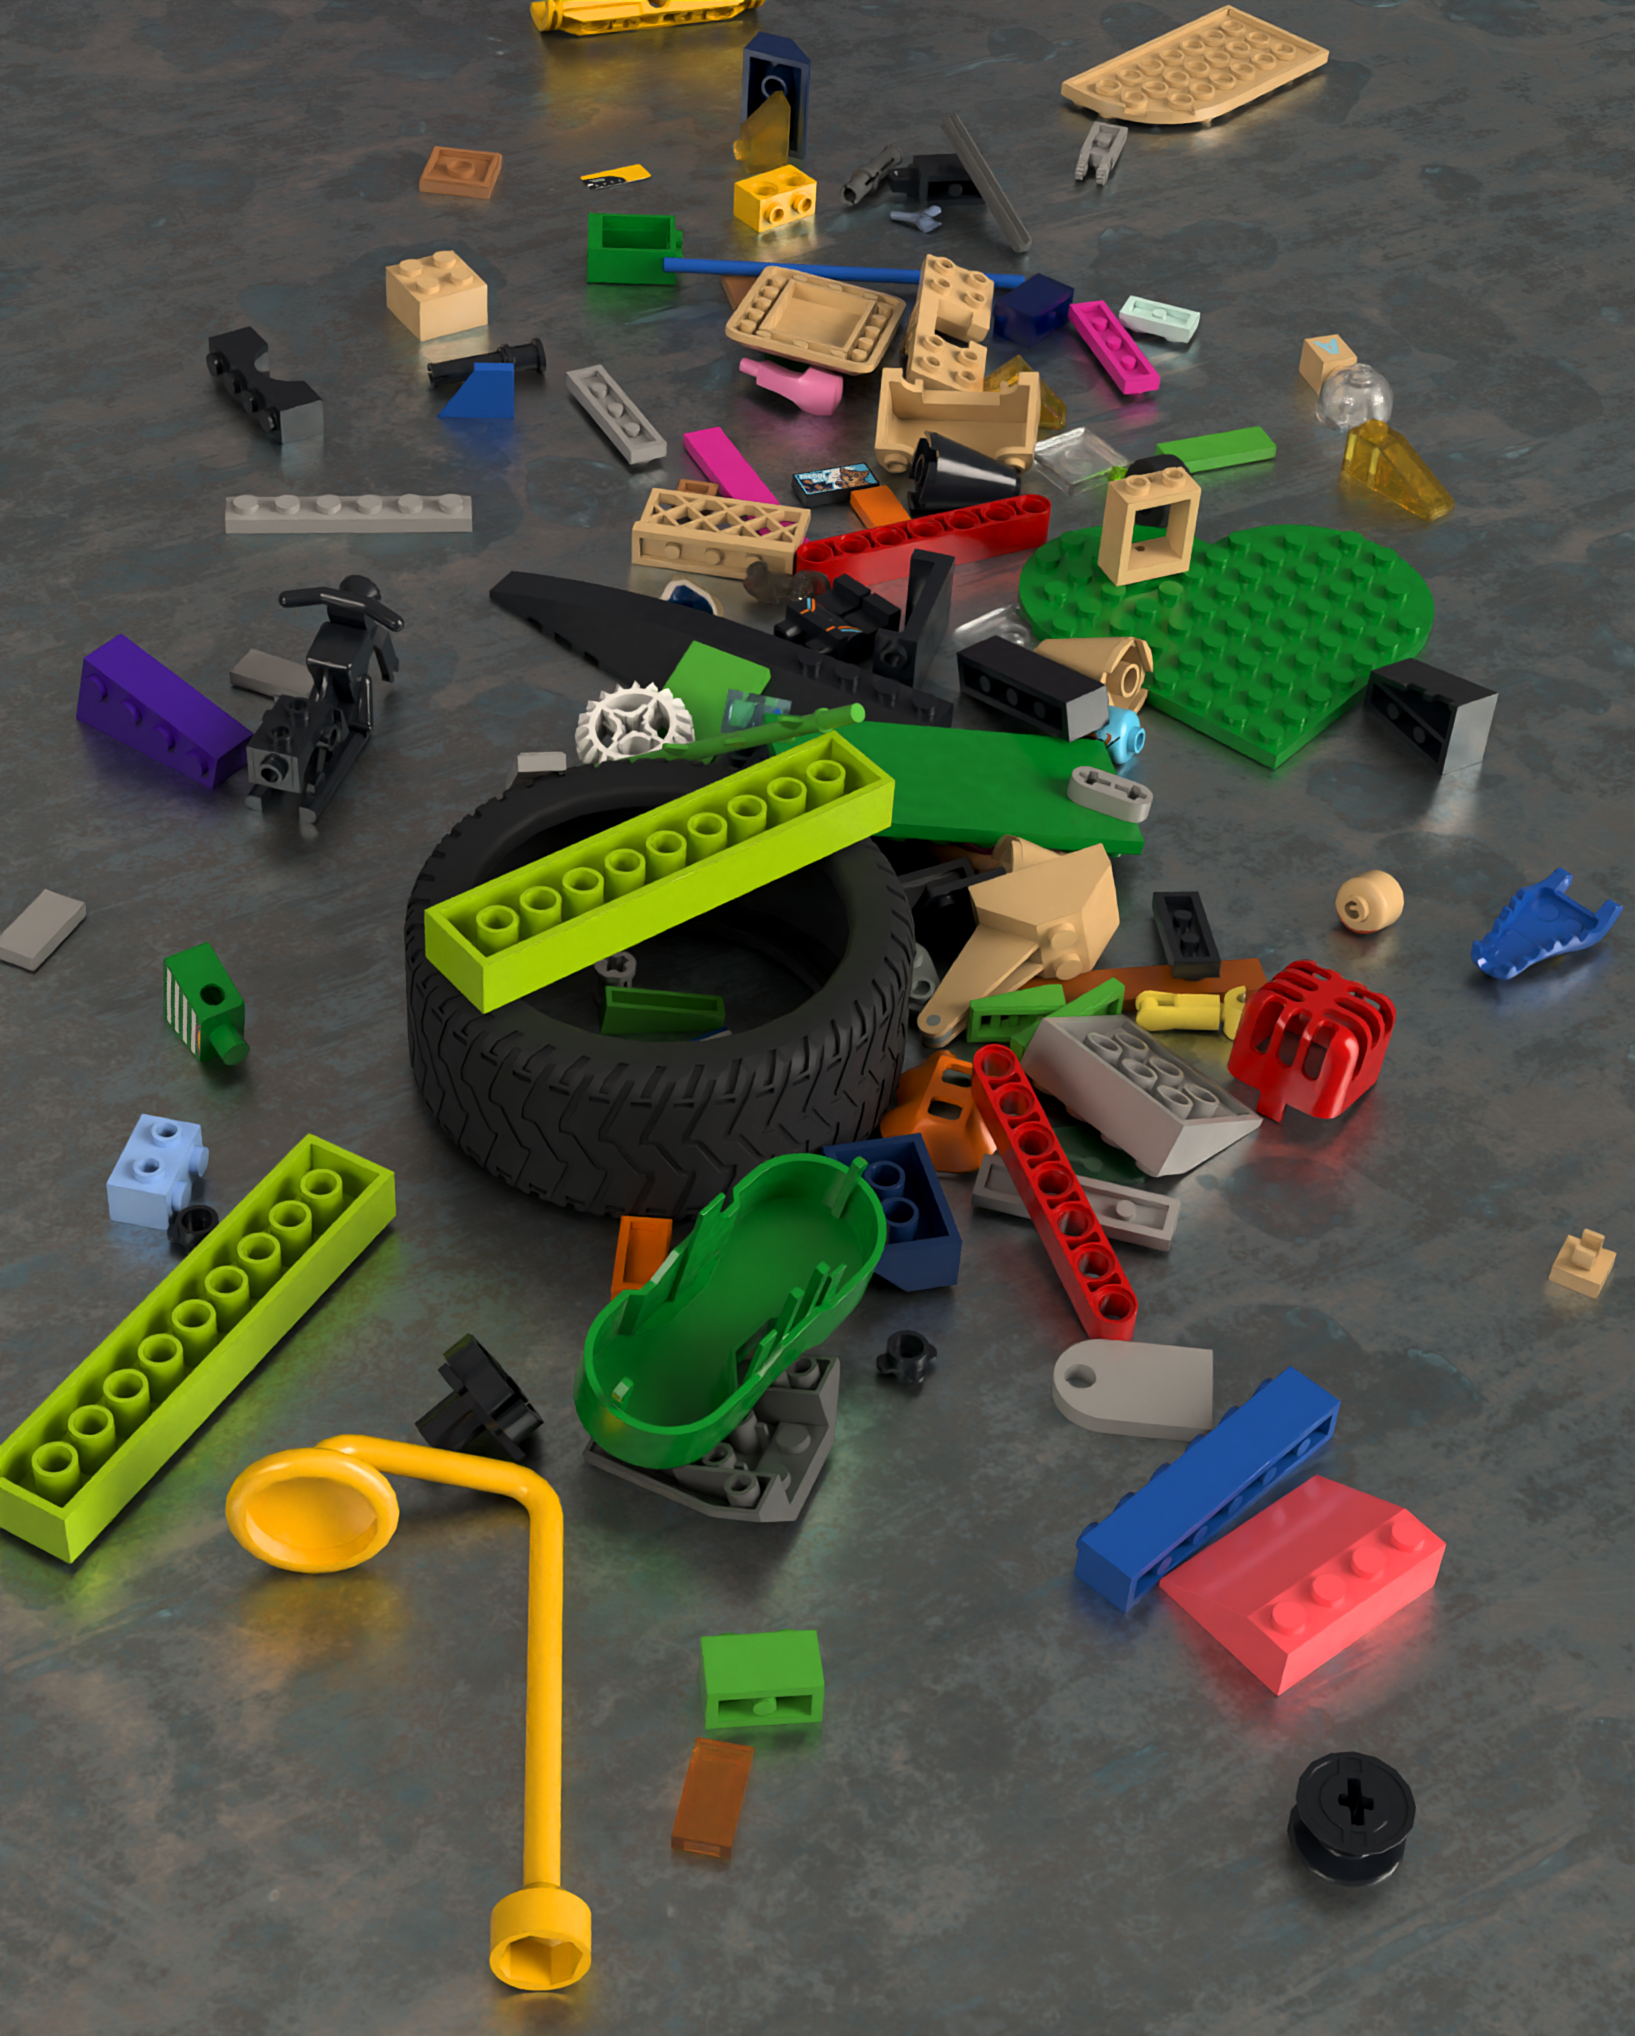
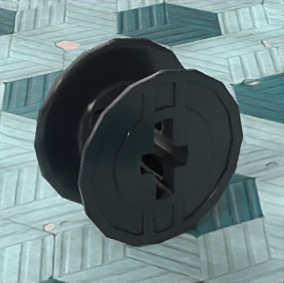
M1354 1751L1330 1753L1311 1762L1299 1778L1296 1792L1297 1803L1291 1809L1287 1827L1290 1845L1294 1854L1307 1870L1326 1882L1345 1887L1372 1886L1390 1877L1403 1861L1406 1836L1414 1824L1416 1805L1410 1786L1396 1769L1377 1757Z

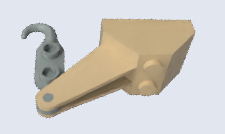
M1102 843L969 886L968 891L976 930L942 982L939 980L928 951L915 941L909 1013L918 1016L919 1034L925 1046L930 1048L944 1047L967 1028L970 1000L1016 991L1035 975L1045 979L1058 977L1061 980H1069L1080 973L1092 970L1120 924L1111 861Z

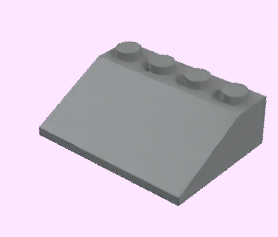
M1126 1015L1042 1018L1020 1061L1023 1071L1032 1078L1031 1083L1035 1088L1043 1093L1057 1097L1067 1105L1065 1109L1071 1116L1080 1121L1089 1122L1101 1132L1100 1137L1104 1142L1114 1148L1125 1150L1136 1159L1135 1164L1141 1171L1153 1177L1186 1173L1259 1128L1263 1121L1262 1117Z

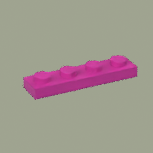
M1104 300L1069 304V320L1124 395H1139L1143 392L1159 390V374Z

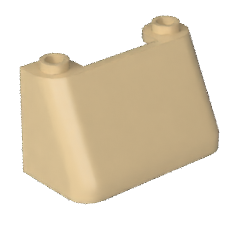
M883 368L875 454L877 462L885 470L892 473H901L905 470L910 471L917 442L920 437L926 438L924 434L926 430L936 432L1015 468L1016 476H1021L1032 468L1041 408L1039 372L1019 371V379L1014 386L1009 387L1008 382H1001L1000 392L924 390L923 379H915V385L903 379L902 368Z

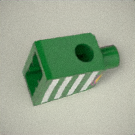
M207 941L164 958L163 1018L197 1061L206 1062L218 1056L221 1057L226 1065H234L242 1061L250 1051V1047L244 1039L245 1004L209 942Z

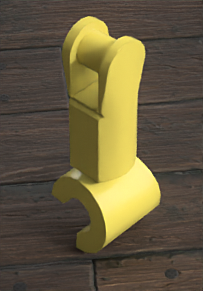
M1240 986L1229 990L1225 994L1224 1003H1220V995L1173 994L1152 990L1144 991L1135 1000L1136 1009L1138 1010L1136 1022L1146 1031L1175 1028L1219 1030V1024L1222 1022L1223 1032L1234 1041L1245 1005L1246 988L1245 986Z

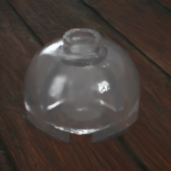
M1356 363L1337 369L1326 378L1319 393L1316 414L1323 424L1333 430H1336V424L1348 427L1347 434L1372 435L1382 432L1386 428L1387 421L1390 422L1394 395L1388 380L1367 364Z

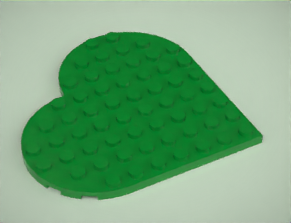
M1134 525L1131 544L1166 536L1167 529ZM1268 525L1234 531L1213 544L1200 540L1194 535L1188 571L1116 586L1098 565L1103 526L1067 531L1037 549L1023 566L1019 578L1018 610L1021 618H1026L1032 626L1031 634L1040 643L1045 639L1135 637L1146 641L1152 653L1153 672H1145L1144 683L1141 685V688L1148 690V695L1144 702L1272 770L1276 769L1365 697L1370 671L1408 658H1414L1427 643L1435 613L1434 601L1427 584L1411 565L1398 556L1395 550L1382 547L1377 543L1367 540L1355 531L1343 532L1310 525Z

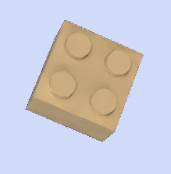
M453 250L438 251L432 256L416 260L406 259L401 261L400 264L386 267L387 307L420 342L488 324L487 284Z

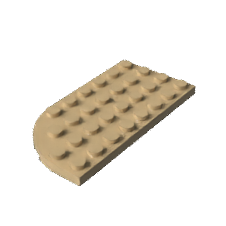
M1226 5L1062 82L1060 95L1072 100L1078 106H1084L1098 112L1101 117L1106 119L1119 118L1152 124L1207 123L1212 118L1230 112L1327 63L1329 50L1237 8Z

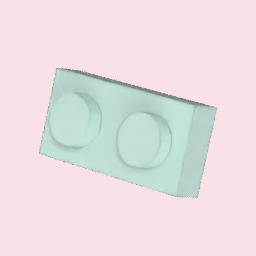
M1130 295L1119 312L1118 321L1123 327H1127L1136 333H1150L1162 336L1171 342L1182 341L1188 343L1198 327L1200 313Z

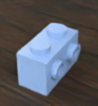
M147 1114L141 1115L106 1183L110 1220L167 1231L168 1227L174 1223L178 1213L189 1206L193 1182L196 1176L202 1177L207 1168L209 1150L202 1144L200 1124Z

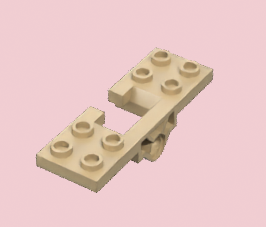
M927 253L921 265L916 304L910 314V320L899 353L908 356L905 381L915 385V379H923L924 390L982 392L987 347L979 343L984 341L989 331L994 281L981 272L968 271L956 266L945 257H935ZM935 330L967 342L968 345L966 348H959L947 343L940 336L934 334Z

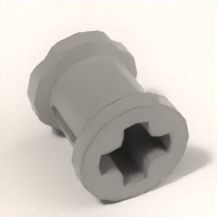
M620 951L595 963L594 973L598 977V986H596L593 992V999L597 1008H600L605 986L633 988L632 978L635 976L636 959L630 953Z

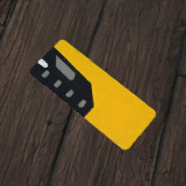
M640 164L581 176L580 178L594 190L649 178L651 174Z

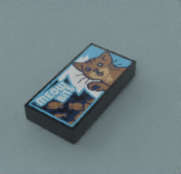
M866 462L792 474L791 486L805 508L850 501L851 491L878 487L880 483Z

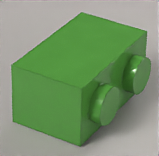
M781 1629L775 1632L750 1634L728 1632L717 1636L700 1637L699 1680L705 1730L822 1722L825 1684L817 1629L798 1631Z

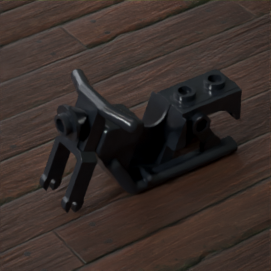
M361 575L345 577L339 585V590L328 587L288 590L279 594L278 602L283 608L327 605V614L330 622L326 621L321 625L306 655V666L314 681L309 698L274 694L273 708L265 711L260 727L246 746L249 782H253L255 785L245 798V804L252 810L262 812L273 796V789L301 793L306 766L309 759L312 758L307 783V795L299 806L300 821L307 823L315 822L373 731L372 678L367 674L369 659L373 654V650L383 681L393 683L395 681L393 672H398L399 659L396 657L389 631L376 624L375 621L392 632L401 631L404 628L405 622L400 615L380 603L381 594L376 584L369 578Z

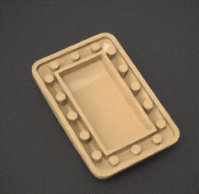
M767 266L727 322L725 334L745 348L857 376L872 372L877 367L900 325L907 305L904 300L893 295L793 269Z

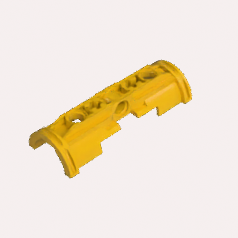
M545 0L531 2L530 12L539 31L562 30L582 36L726 20L733 18L745 9L761 7L765 0ZM649 3H654L658 5L659 8H655L651 6Z

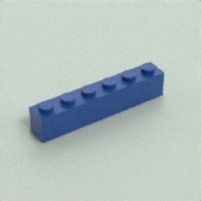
M1289 1366L1274 1380L1271 1378L1265 1379L1257 1387L1252 1398L1241 1407L1237 1405L1231 1407L1223 1415L1218 1426L1206 1436L1204 1434L1197 1435L1189 1443L1182 1456L1172 1464L1168 1462L1162 1464L1153 1473L1148 1484L1136 1494L1129 1492L1124 1495L1115 1506L1113 1513L1100 1523L1096 1521L1090 1523L1082 1531L1076 1542L1078 1554L1074 1575L1121 1612L1127 1613L1159 1585L1162 1577L1188 1561L1333 1437L1341 1401L1292 1366Z

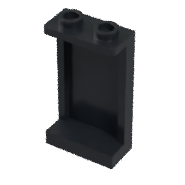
M914 549L910 559L904 625L906 627L903 632L878 629L875 635L872 673L893 679L898 683L920 691L949 625L955 556Z

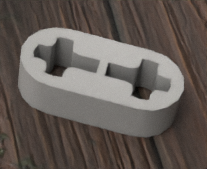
M1089 766L1077 767L1072 771L1066 792L1068 798L1080 806L1131 823L1144 821L1148 817L1153 801V794L1146 786Z

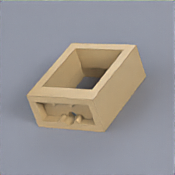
M1170 467L1158 472L1131 475L1124 479L1109 481L1098 565L1116 586L1189 570L1201 487L1183 467ZM1171 504L1166 536L1131 544L1136 511Z

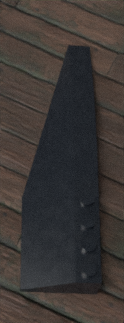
M511 571L489 591V598L525 621L535 619L542 624V631L552 638H556L559 635L571 642V650L580 656L586 657L590 654L599 660V668L629 687H632L634 681H636L640 685V689H645L653 682L658 692H660L693 641L769 668L771 678L738 731L761 726L764 713H773L776 709H780L781 714L803 716L812 714L819 708L833 709L854 703H859L863 706L865 710L863 721L951 728L954 703L903 685L893 679L866 671L854 664L829 657L817 650L808 649L763 631L691 607L618 588L519 571Z

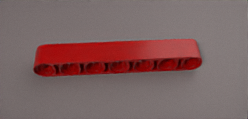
M1024 494L801 544L796 551L794 586L802 595L817 597L833 589V580L844 573L864 586L908 577L910 559L915 548L955 556V566L1040 547L1047 542L1052 504L1044 496Z
M989 1044L979 1048L974 1054L972 1063V1098L1089 1339L1132 1341L1138 1309L1136 1295L1017 1056L1004 1045ZM1050 1192H1051V1193H1056V1194H1058V1195H1048V1194H1046V1193H1050ZM1064 1233H1075L1079 1236H1069ZM1084 1274H1095L1099 1277L1092 1278L1087 1277ZM1113 1315L1119 1317L1120 1319L1112 1320L1104 1316Z

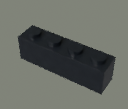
M997 635L956 652L960 691L1070 743L1109 725V696L1106 684Z

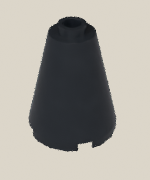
M926 430L924 432L926 438H919L909 472V479L915 482V492L908 491L907 496L909 507L912 510H956L1019 496L1021 478L1016 476L1015 468L936 432Z

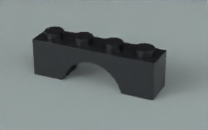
M251 326L208 338L210 354L206 356V363L211 375L217 377L225 385L228 393L234 395L243 404L247 413L252 414L261 423L263 429L267 433L270 432L281 445L324 433L323 399L305 381H283L270 378L268 343Z

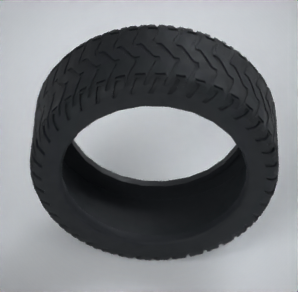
M639 758L633 763L629 759L601 762L599 767L596 768L593 763L567 768L566 773L563 775H559L558 772H552L545 776L541 775L533 779L534 784L526 786V783L523 782L514 788L504 791L503 798L497 800L496 797H493L485 804H481L475 809L473 816L467 814L463 817V820L460 823L457 822L452 828L450 835L446 834L442 838L441 843L436 845L431 856H429L418 874L407 903L404 944L410 1065L413 1069L419 1092L424 1097V1101L434 1118L441 1124L447 1135L452 1137L454 1143L459 1148H463L466 1155L470 1158L473 1156L477 1160V1164L484 1169L487 1168L494 1176L499 1177L501 1175L505 1177L506 1183L516 1186L530 1194L531 1190L539 1193L538 1198L556 1203L555 1205L565 1207L567 1203L573 1204L576 1211L589 1212L599 1216L609 1212L612 1218L621 1219L622 1215L647 1216L648 1218L672 1219V1221H681L685 1217L697 1220L699 1212L721 1192L726 1195L720 1212H723L726 1209L732 1189L753 1169L765 1161L792 1153H809L822 1156V1146L865 1141L886 1114L899 1086L905 1055L915 957V926L908 898L888 859L881 853L871 838L862 839L672 927V929L717 935L755 948L790 968L815 992L813 996L791 1013L750 1031L704 1041L642 1042L597 1035L551 1019L519 998L483 1014L426 958L424 910L740 771L739 768L716 763L705 765L702 761H689L686 759H674L668 762L666 758Z

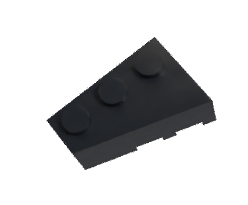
M1408 658L1370 671L1363 705L1443 776L1482 762L1499 693L1413 658Z

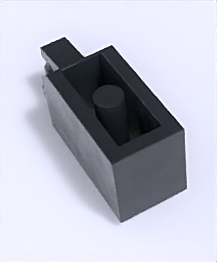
M956 153L913 155V163L908 164V167L889 170L888 185L893 193H906L907 196L916 197L919 205L943 207L986 204Z

